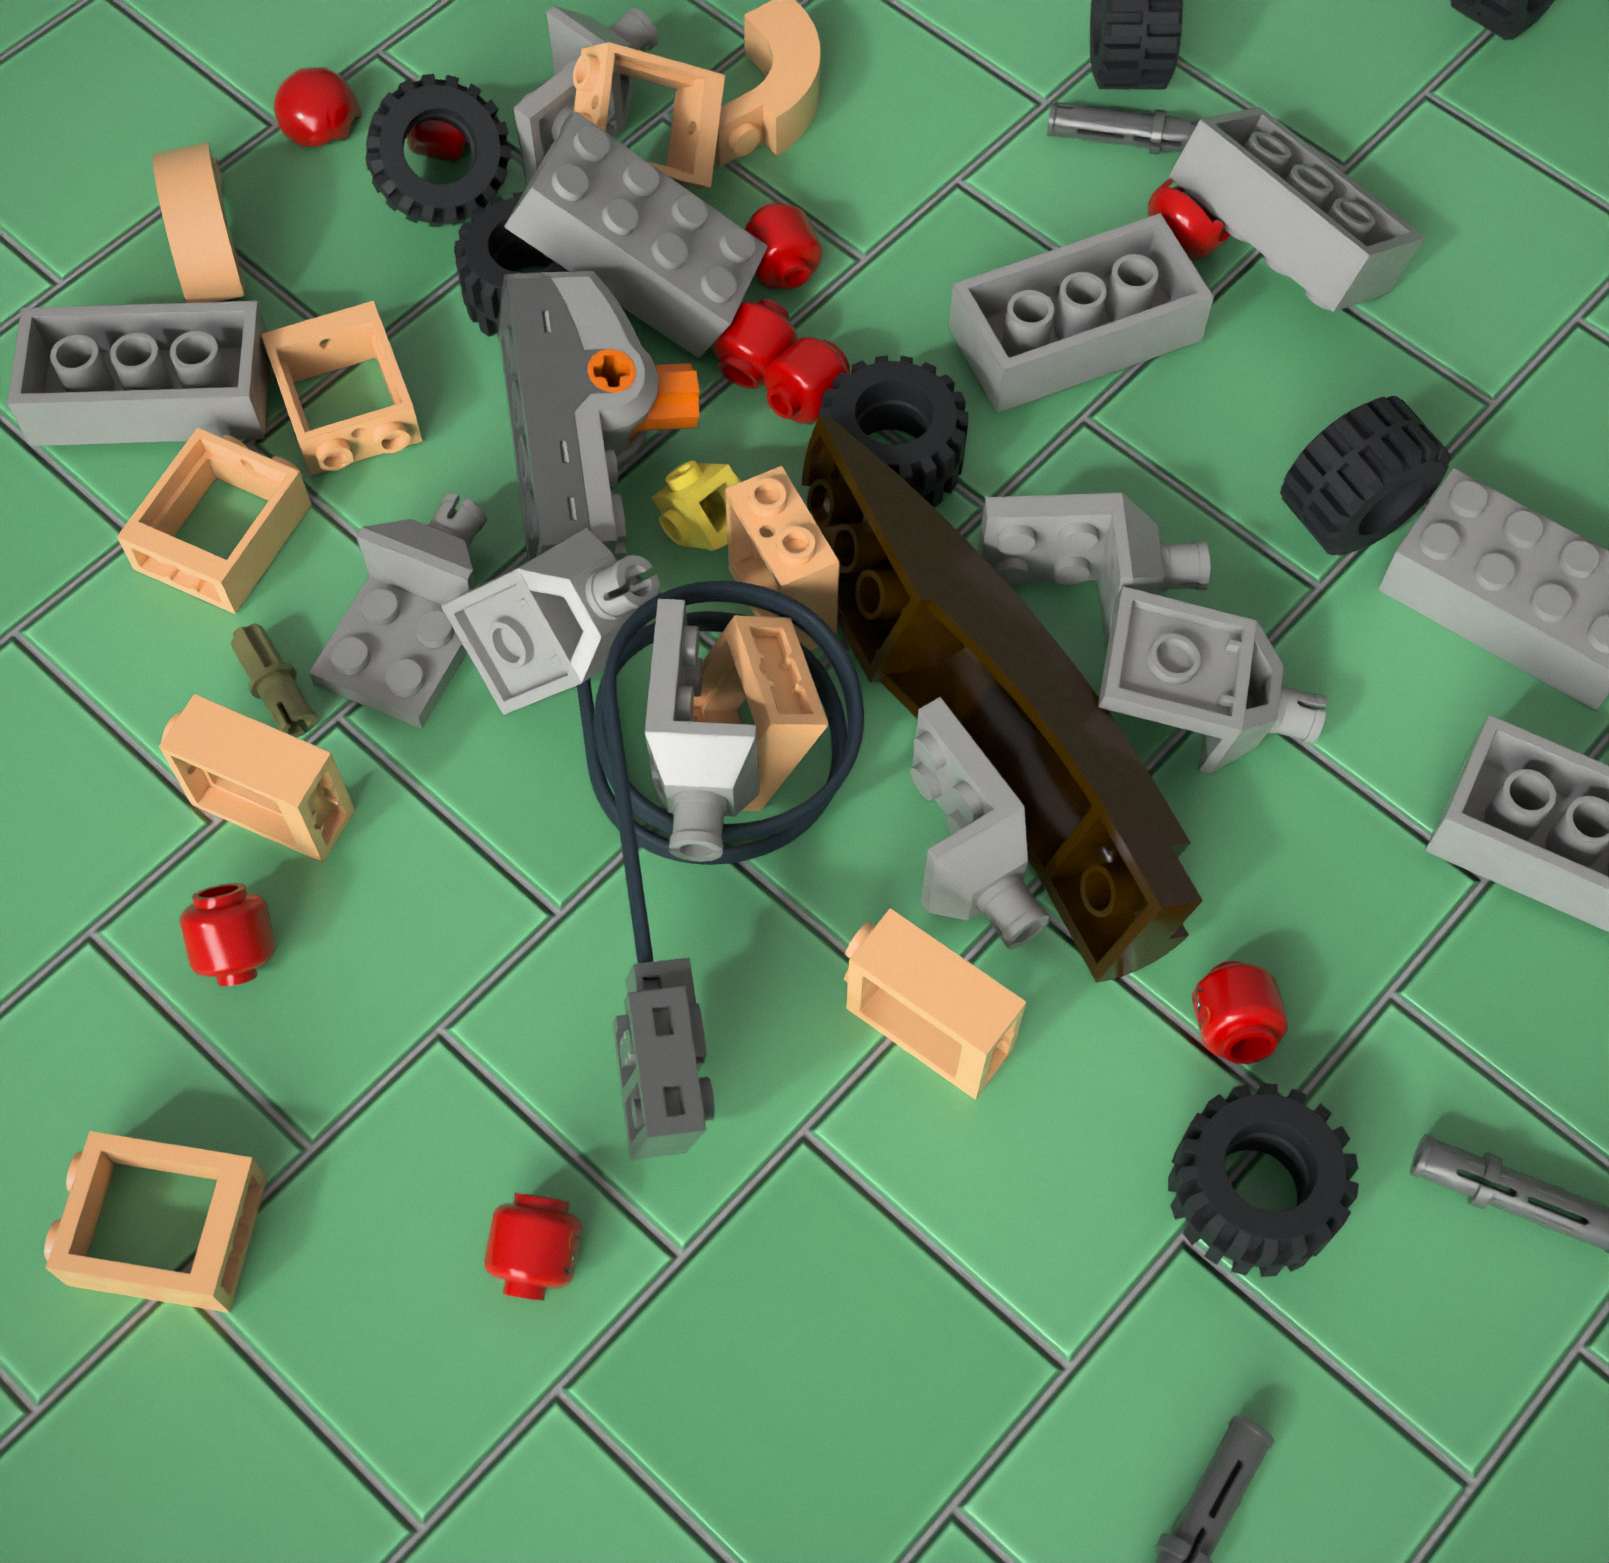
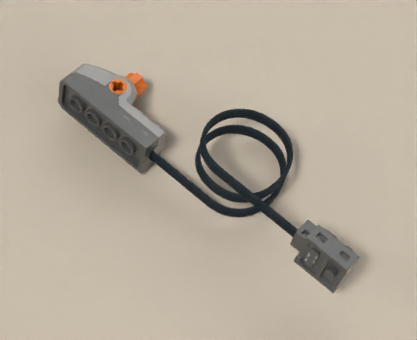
M594 271L504 274L499 314V340L528 561L585 528H588L613 553L618 561L626 557L627 552L625 545L626 524L621 495L611 494L610 487L617 486V468L637 455L646 439L647 430L697 427L700 417V390L696 370L693 371L691 363L654 365L652 357L641 346L633 326L620 304ZM736 581L696 582L670 589L653 597L634 611L618 631L608 654L604 674L596 696L595 708L590 678L577 685L590 781L601 808L620 832L638 962L633 964L625 980L627 996L624 999L627 1015L616 1016L612 1023L630 1160L686 1153L706 1131L705 1121L713 1120L715 1115L711 1081L709 1077L699 1078L698 1071L704 1065L707 1055L703 1020L699 1003H696L690 958L655 962L653 960L638 846L664 858L701 865L742 862L758 858L782 848L806 832L822 815L851 771L862 742L864 730L862 691L852 660L838 636L817 614L795 599L766 587ZM658 599L685 600V605L704 602L738 603L757 607L780 617L791 618L792 623L805 632L827 656L837 674L845 698L848 732L843 706L833 681L819 660L800 643L818 696L825 709L831 732L832 760L827 783L810 799L779 815L746 823L723 824V843L763 839L740 845L723 846L722 856L712 861L696 862L675 857L669 851L670 839L646 829L635 821L633 813H635L650 825L670 834L673 832L674 814L668 813V811L644 797L628 779L616 691V679L622 667L636 653L654 643L656 622L643 629L641 628L656 618ZM720 611L686 613L688 626H699V632H723L734 615L745 616ZM607 780L609 781L611 787L613 788L614 794L612 793V791H611V789H610V787H609V784H608Z

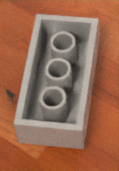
M1260 106L1200 119L1169 175L1174 182L1184 189L1183 193L1187 194L1201 208L1210 210L1224 222L1225 230L1231 236L1238 240L1249 242L1265 256L1264 260L1271 269L1280 274L1290 276L1306 289V296L1311 302L1332 312L1389 293L1425 239L1423 235Z
M576 111L547 151L504 226L568 271H594L616 298L620 306L698 359L731 324L768 247Z
M1161 213L953 283L949 330L995 411L999 413L1202 341L1214 296Z
M258 301L21 308L7 404L29 446L188 441L197 428L219 437L229 435L236 439H265L271 361L261 335L268 332Z
M1453 467L1396 550L1378 590L1590 709L1597 711L1609 694V551Z
M1488 715L1465 754L1425 852L1609 932V765Z

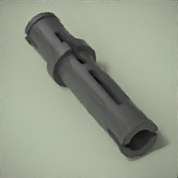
M1052 101L1047 136L1148 148L1149 154L1159 155L1160 150L1182 152L1199 120L1166 116L1165 110L1155 109V114L1136 113Z
M1424 1134L1421 1138L1410 1167V1174L1412 1176L1422 1177L1468 1196V1204L1477 1208L1485 1209L1489 1204L1537 1223L1544 1228L1552 1229L1604 1249L1606 1253H1609L1608 1207L1569 1192L1559 1186L1551 1185L1505 1167L1501 1157L1489 1152L1480 1157L1435 1140L1427 1134ZM1463 1169L1510 1189L1509 1191H1503L1477 1179L1460 1174L1457 1170ZM1534 1197L1580 1215L1579 1219H1574L1527 1199Z
M1232 1417L1228 1424L1227 1432L1204 1474L1200 1477L1171 1534L1162 1533L1154 1547L1159 1555L1155 1563H1213L1210 1560L1213 1551L1234 1512L1239 1507L1242 1497L1269 1448L1271 1449L1275 1442L1265 1429L1244 1417Z

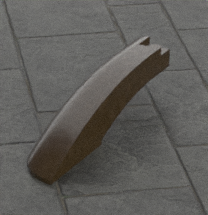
M819 416L808 444L801 485L810 486L807 495V508L839 560L837 621L869 682H881L916 719H918V710L941 697L1018 797L1025 810L1028 861L1039 876L1096 983L1123 977L1162 958L1189 936L1183 923L1203 900L1178 859L1191 842L1138 754L1107 709L1098 707L1099 697L1078 668L997 571L928 501L884 461L830 416Z

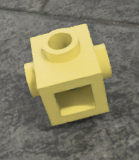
M693 460L678 466L666 476L665 481L668 485L651 497L662 514L659 516L662 529L673 542L682 547L708 549L709 551L722 548L728 544L725 489L741 483L740 479L732 471L729 464L697 463Z

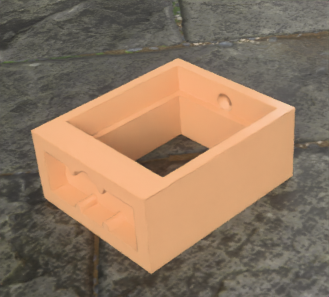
M611 42L582 48L581 56L576 62L573 73V82L577 89L574 112L576 111L606 132L613 72L676 89L667 165L649 163L687 190L711 188L725 75Z
M374 301L261 334L310 476L325 471L340 470L351 463L383 453H395L406 446L422 442L412 401ZM376 358L393 405L310 430L294 382Z
M197 428L118 534L117 538L134 570L236 614L312 504L301 472L288 460L278 456H273L270 459L249 450L241 441L232 436L222 435L219 437ZM216 478L268 500L263 510L227 560L174 537Z
M779 466L726 488L729 571L736 582L766 587L795 599L817 614L837 634L839 560L784 468ZM750 606L755 616L780 617L769 611ZM793 624L800 643L810 651L819 647L805 632Z
M734 615L703 660L701 696H694L693 716H697V722L741 724L737 710L744 700L747 699L757 729L760 789L759 795L742 811H761L829 724L791 618Z
M196 694L192 696L182 712L176 713L169 720L164 729L162 743L159 748L191 805L322 863L325 861L355 812L332 753Z
M890 908L876 926L870 922L865 923L853 937L846 950L845 955L850 958L849 968L844 977V981L848 983L846 1009L976 1100L1014 1050L1027 1002Z
M89 1131L83 1152H77L69 1165L66 1181L69 1196L62 1218L56 1219L52 1223L46 1237L44 1249L45 1258L48 1261L46 1269L67 1286L230 1313L268 1177L253 1157ZM115 1164L217 1180L190 1274L87 1257Z

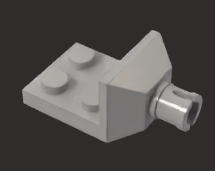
M553 6L546 11L555 75L538 89L525 95L521 102L514 107L526 186H528L547 151L574 114L577 89L574 86L573 73L576 62L581 56V49L611 42L646 52L658 44V40L655 38L658 36L655 25L640 9L630 8L623 14L622 18L610 27H605L591 16L561 7ZM613 72L606 126V133L613 138L625 130L634 88L633 77Z
M448 493L441 500L439 509L427 525L407 519L363 526L356 537L369 577L309 671L314 685L422 729L467 654L466 649L441 606L477 587L468 547L477 532L483 528L487 521L486 514L481 507L465 497L457 511L455 507L460 501L459 494Z
M1124 493L985 497L978 553L1010 587L1036 582H1057L1061 585H1076L1084 581L1097 580L1104 642H1109L1115 599L1122 586L1160 595V592H1166L1169 589L1207 590L1208 588L1207 584L1210 581V552L1207 542L1194 541V543L1178 544L1160 542L1157 524Z
M585 528L532 560L443 604L441 608L499 709L505 715L582 684L603 670L611 645L621 626L634 611L658 595L659 579L657 574L637 582L634 576L650 569L652 565L649 561L638 555H629L617 561L613 553L588 528Z
M1122 586L1115 599L1098 707L1203 734L1199 772L1212 774L1254 750L1267 733H1278L1298 738L1302 742L1315 743L1322 731L1326 718V712L1320 711L1318 708L1323 710L1326 708L1327 697L1318 693L1310 694L1287 688L1286 685L1282 684L1284 665L1257 620Z
M658 599L645 722V737L654 790L668 813H674L673 832L669 841L670 853L675 857L688 861H712L720 858L723 853L722 828L724 816H736L759 795L760 776L756 725L697 722V716H693L694 696H701L703 661L702 658H698L699 626H688L685 600Z
M939 697L918 710L916 737L913 740V764L910 774L920 794L928 801L935 799L946 813V822L952 835L930 847L927 851L921 904L928 913L967 921L981 913L988 918L1002 937L1001 941L1007 949H1014L1039 934L1049 923L1048 919L1050 918L1046 910L1039 906L1025 887L1024 876L1028 864L1024 805L942 698Z

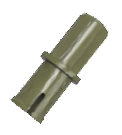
M254 623L247 627L238 628L233 633L234 638L231 641V647L251 680L249 683L250 693L255 698L262 699L278 730L296 738L304 735L307 732L299 720L303 719L307 727L312 729L316 725L318 717L310 708L295 682L297 671L290 663L283 662L261 625Z

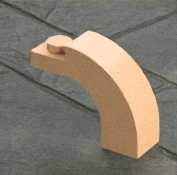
M771 0L744 15L745 55L766 78L753 90L721 107L714 159L719 167L739 156L751 153L757 146L763 143L778 156L797 142L812 123L820 97V41L814 23L796 0Z
M209 142L153 153V170L161 212L186 303L218 302L244 296L245 283L222 197L221 187L223 178L217 157H213Z

